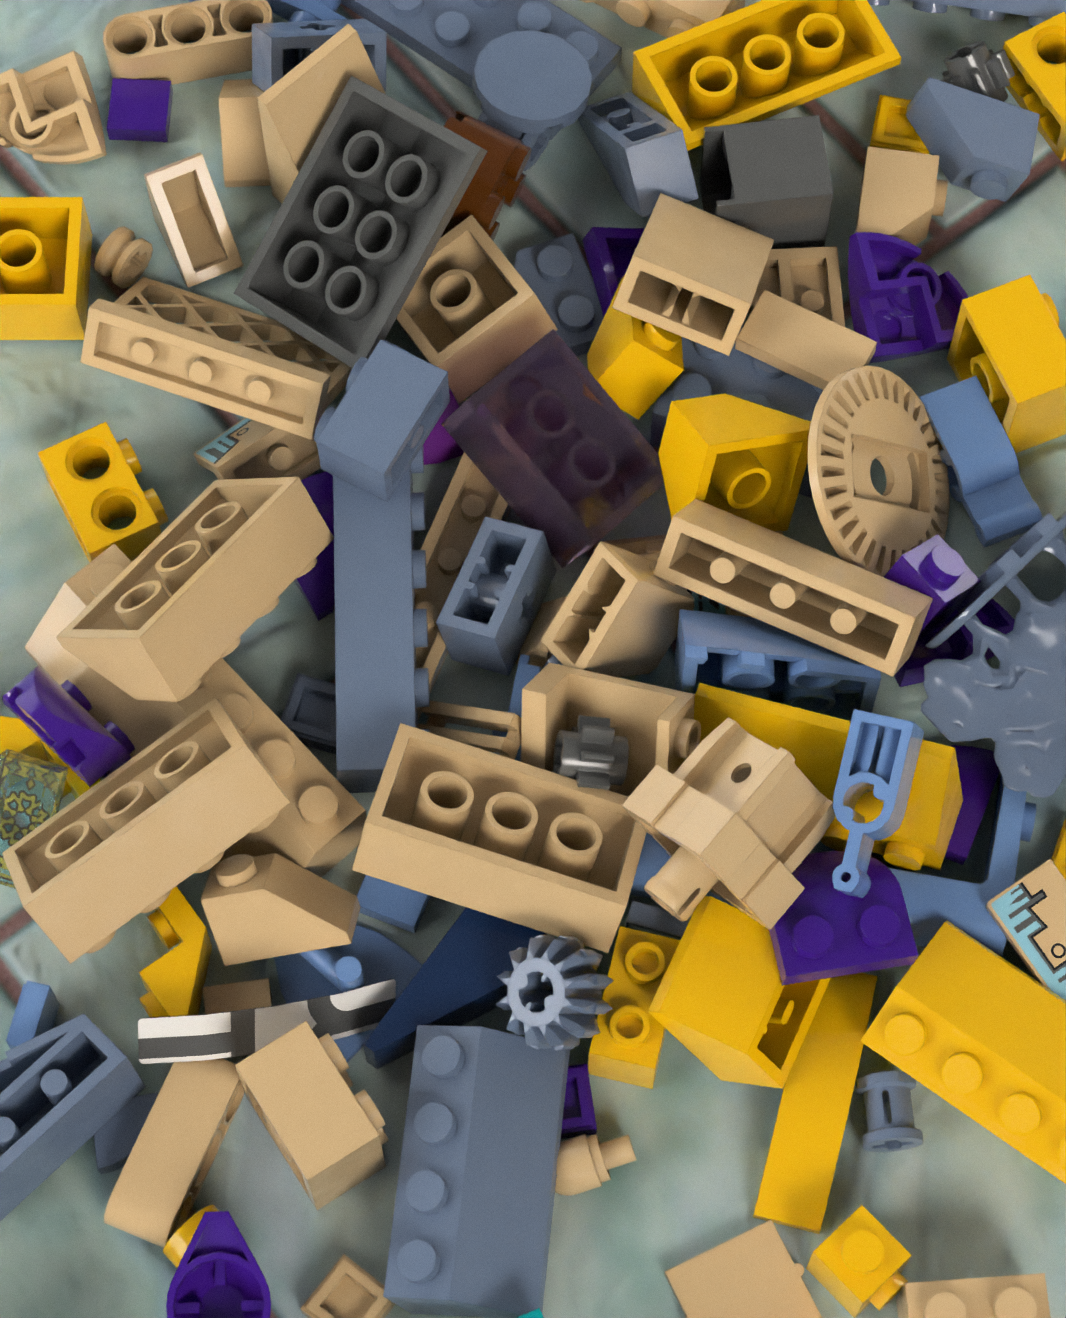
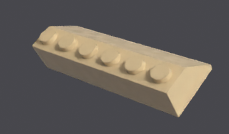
M114 543L63 584L25 645L26 652L60 685L66 680L73 683L92 705L89 713L102 726L111 721L126 734L135 746V750L130 754L131 758L216 697L271 772L290 802L279 810L278 816L268 827L257 833H248L226 849L219 862L237 854H248L254 857L277 853L320 877L324 876L359 846L367 818L366 810L223 658L218 659L200 678L201 684L198 689L183 700L177 702L135 700L60 645L56 636L131 563V560Z

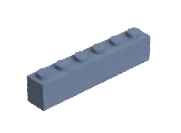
M423 446L388 502L333 475L336 771L338 781L349 793L376 792L400 723L418 728L417 707H430L428 668H417L416 648L428 647L427 608L415 609V589L427 588L426 551L414 550V531L426 529L424 492L413 493L412 474L424 473ZM421 729L430 732V729Z

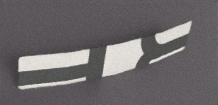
M389 979L342 993L276 1006L204 1015L140 1018L138 1020L139 1062L141 1064L205 1061L251 1055L307 1021L318 1039L327 1033L335 1040L375 1029L396 1001L395 979Z

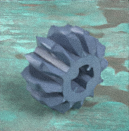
M539 935L535 938H530L528 948L519 947L517 950L509 952L514 971H504L497 975L508 986L507 996L495 1004L503 1010H512L506 1030L514 1032L515 1035H525L526 1045H530L535 1049H550L554 1047L555 1050L574 1049L575 1046H579L580 1038H591L593 1035L600 1033L595 1014L604 1015L613 1009L605 1000L601 999V990L614 980L606 974H596L603 955L596 953L594 950H585L583 941L578 940L574 936H559L555 938L552 935Z

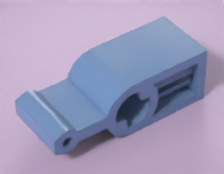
M977 376L920 396L929 422L943 448L939 455L942 463H945L948 470L950 494L956 501L962 502L983 547L985 548L1027 532L1043 518L1040 509L1032 500L1019 475V463L1014 448Z
M856 709L853 710L833 795L834 813L837 820L849 830L842 864L834 869L832 880L834 889L846 895L863 898L867 894L871 886L867 870L874 841L890 837L900 828L904 819L924 731L915 722ZM873 791L874 797L884 803L883 809L875 820L865 823V817L855 811V805L864 793Z

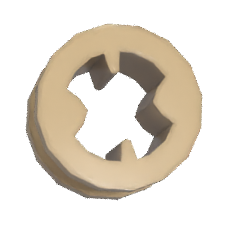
M125 226L119 227L105 239L99 248L95 258V270L105 277L112 275L114 284L122 289L127 288L135 283L147 268L152 256V244L143 238L135 240V234L132 230Z

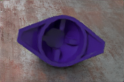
M229 1211L204 1213L170 1283L166 1302L167 1318H270L271 1297L265 1276Z

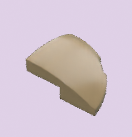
M73 50L24 73H20L12 68L0 74V144L6 148L13 146L32 155L34 160L48 164H78L107 155L95 94L83 57Z

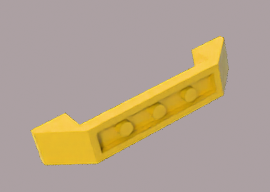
M0 716V783L2 782L8 751L66 768L61 799L69 793H72L74 798L77 799L101 781L99 778L89 787L20 719ZM19 759L11 762L14 765L15 770H17L18 767L23 766L19 762ZM55 770L48 773L52 781L59 778ZM11 774L6 778L3 787L7 790L28 775ZM176 886L170 891L167 899L154 909L155 912L147 916L150 925L168 950L179 944L139 971L148 992L140 997L139 1001L149 1017L198 1015L203 994L202 987L205 985L211 956L212 943L206 926Z

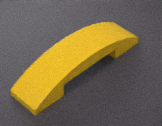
M856 973L830 979L783 1087L753 1218L765 1221L772 1220L773 1223L816 1234L820 1233L864 1045L860 1040L867 1030L877 976Z

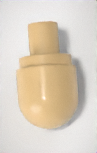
M586 1134L560 1142L556 1167L555 1193L572 1196L601 1187L602 1182L611 1180L609 1169L637 1161L629 1134L600 1143L597 1134L588 1137Z

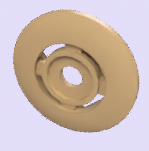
M868 365L848 369L838 374L825 387L814 408L810 423L807 462L814 505L825 534L836 553L842 560L884 577L906 552L937 534L944 540L948 526L950 489L948 470L945 463H942L939 455L943 448L929 422L923 402L903 379L893 372L877 366ZM874 458L882 464L886 474V488L882 495L876 491L871 480L870 468Z

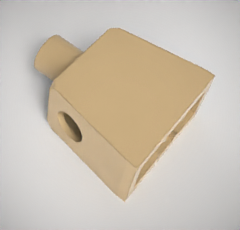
M600 542L541 639V642L563 666L614 677L649 674L657 668L674 639H677L680 609L694 611V597L685 588L653 575L657 562L609 543Z

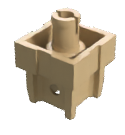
M728 717L701 741L674 774L656 764L622 806L670 856L658 873L651 877L644 886L647 894L652 896L651 898L676 919L684 922L692 915L695 907L706 894L711 891L771 930L805 889L792 873L821 840L835 818L833 802L821 794L795 765L794 761L796 759L789 751L782 747L777 750L749 734L736 721Z

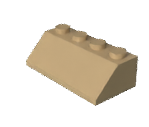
M299 477L215 480L56 638L65 650L135 700L168 702L183 700L198 689L201 684L200 678L218 659L229 655L238 647L241 641L240 636L258 618L270 613L278 605L279 596L295 579L307 574L315 567L317 563L316 557L331 543L334 537Z
M215 697L9 847L2 855L23 908L71 964L83 954L94 953L106 946L114 937L116 930L139 913H148L159 907L167 899L170 891L189 876L212 868L223 857L225 850L245 835L257 833L268 827L278 816L279 810L290 802L271 772Z
M400 723L364 824L352 870L557 937L574 936L578 940H582L583 945L608 953L627 907L647 832L622 806L628 796L605 789L578 787L577 780Z

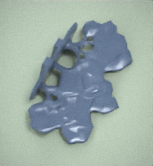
M1066 511L1057 519L1048 513L987 567L988 569L978 577L981 582L956 609L958 613L925 644L928 648H936L963 625L973 634V654L963 660L935 659L924 665L923 686L928 698L921 704V712L951 742L992 738L996 743L994 759L1001 772L1005 787L1017 792L1028 791L1033 797L1041 798L1053 795L1066 777V588L1055 600L1050 602L1038 600L1023 584L1017 574L1041 551H1048L1055 555L1065 564L1066 568V541L1063 536V530L1066 528ZM1004 586H1007L1020 600V611L1016 614L1013 631L1006 635L996 629L983 625L975 615ZM988 647L1000 661L998 669L992 668L986 662L984 655Z

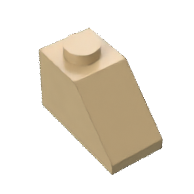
M868 146L862 175L855 233L872 232L886 234L907 241L915 246L926 239L931 216L942 217L945 208L948 181L937 179L940 156Z
M277 853L254 857L248 854H237L222 860L211 868L200 899L224 966L351 944L361 908L358 898L354 894Z

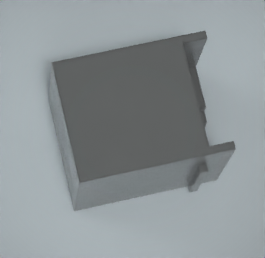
M819 115L704 127L699 181L703 211L774 239L771 249L825 247L833 189Z

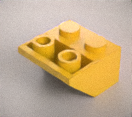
M705 896L696 906L648 1012L721 1081L783 1089L831 978L782 986L769 929L741 912L738 908L712 896Z

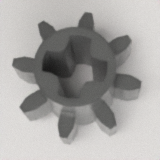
M979 41L954 51L944 59L947 71L942 73L944 78L940 79V81L1003 102L1008 98L1005 87L1011 84L1009 79L1015 76V73L1004 49L993 53L992 49L988 50L984 41Z
M579 715L577 727L573 726L572 731L560 730L558 732L554 748L553 772L577 780L578 787L609 790L610 785L621 786L624 783L628 767V739L626 736L614 735L615 728H610V718Z

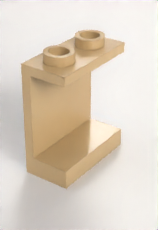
M548 663L522 688L521 762L553 772L554 748L560 730L572 731L573 726L577 727L579 715L610 718V728H615L614 735L626 736L628 739L629 757L624 783L621 786L610 785L609 791L629 797L656 764L674 774L699 745L701 724L698 720H694L695 694Z

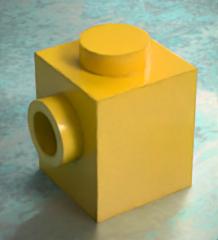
M861 1205L812 1252L806 1269L856 1318L870 1303L880 1311L901 1291L904 1284L908 1283V1280L901 1273L912 1255Z

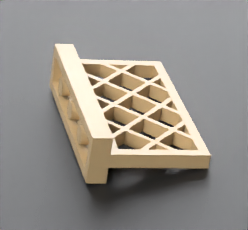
M142 277L115 302L112 303L99 298L89 306L80 363L311 440L314 437L315 429L324 410L346 387L352 370L350 366L277 320L146 277Z

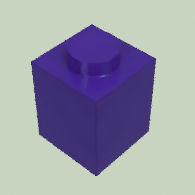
M939 534L903 554L884 576V578L933 598L917 641L942 626L981 582L965 564L961 555L951 548Z

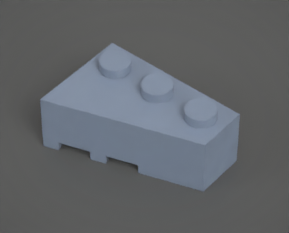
M84 1013L6 1051L7 1058L0 1061V1221L146 1087L128 1057Z

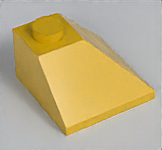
M726 393L671 401L658 452L671 520L673 515L693 500L698 499L774 532L779 530L787 531L807 465L808 436L811 421Z

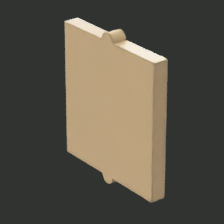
M772 1220L707 1250L664 1273L686 1318H822L801 1278L804 1273L803 1265L800 1263L794 1264Z

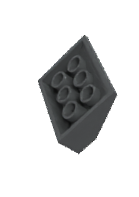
M351 75L234 294L353 368L361 357L367 359L370 357L380 340H385L488 151Z

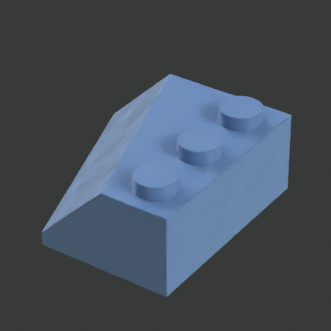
M680 609L675 649L676 690L696 694L699 683L848 721H851L854 709L872 713L881 681V671L756 618Z

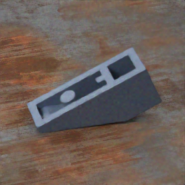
M631 92L587 105L586 110L578 118V121L623 201L641 217L647 216V218H650L660 193L684 203L699 199L683 130Z

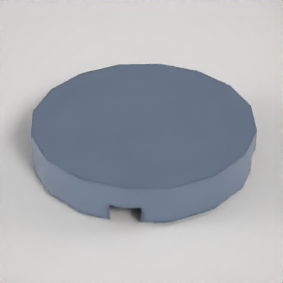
M535 30L509 32L491 40L478 54L472 79L474 96L476 94L481 101V109L488 118L508 130L527 134L546 133L547 127H555L561 124V129L572 125L586 110L592 84V75L588 61L574 45L554 34Z

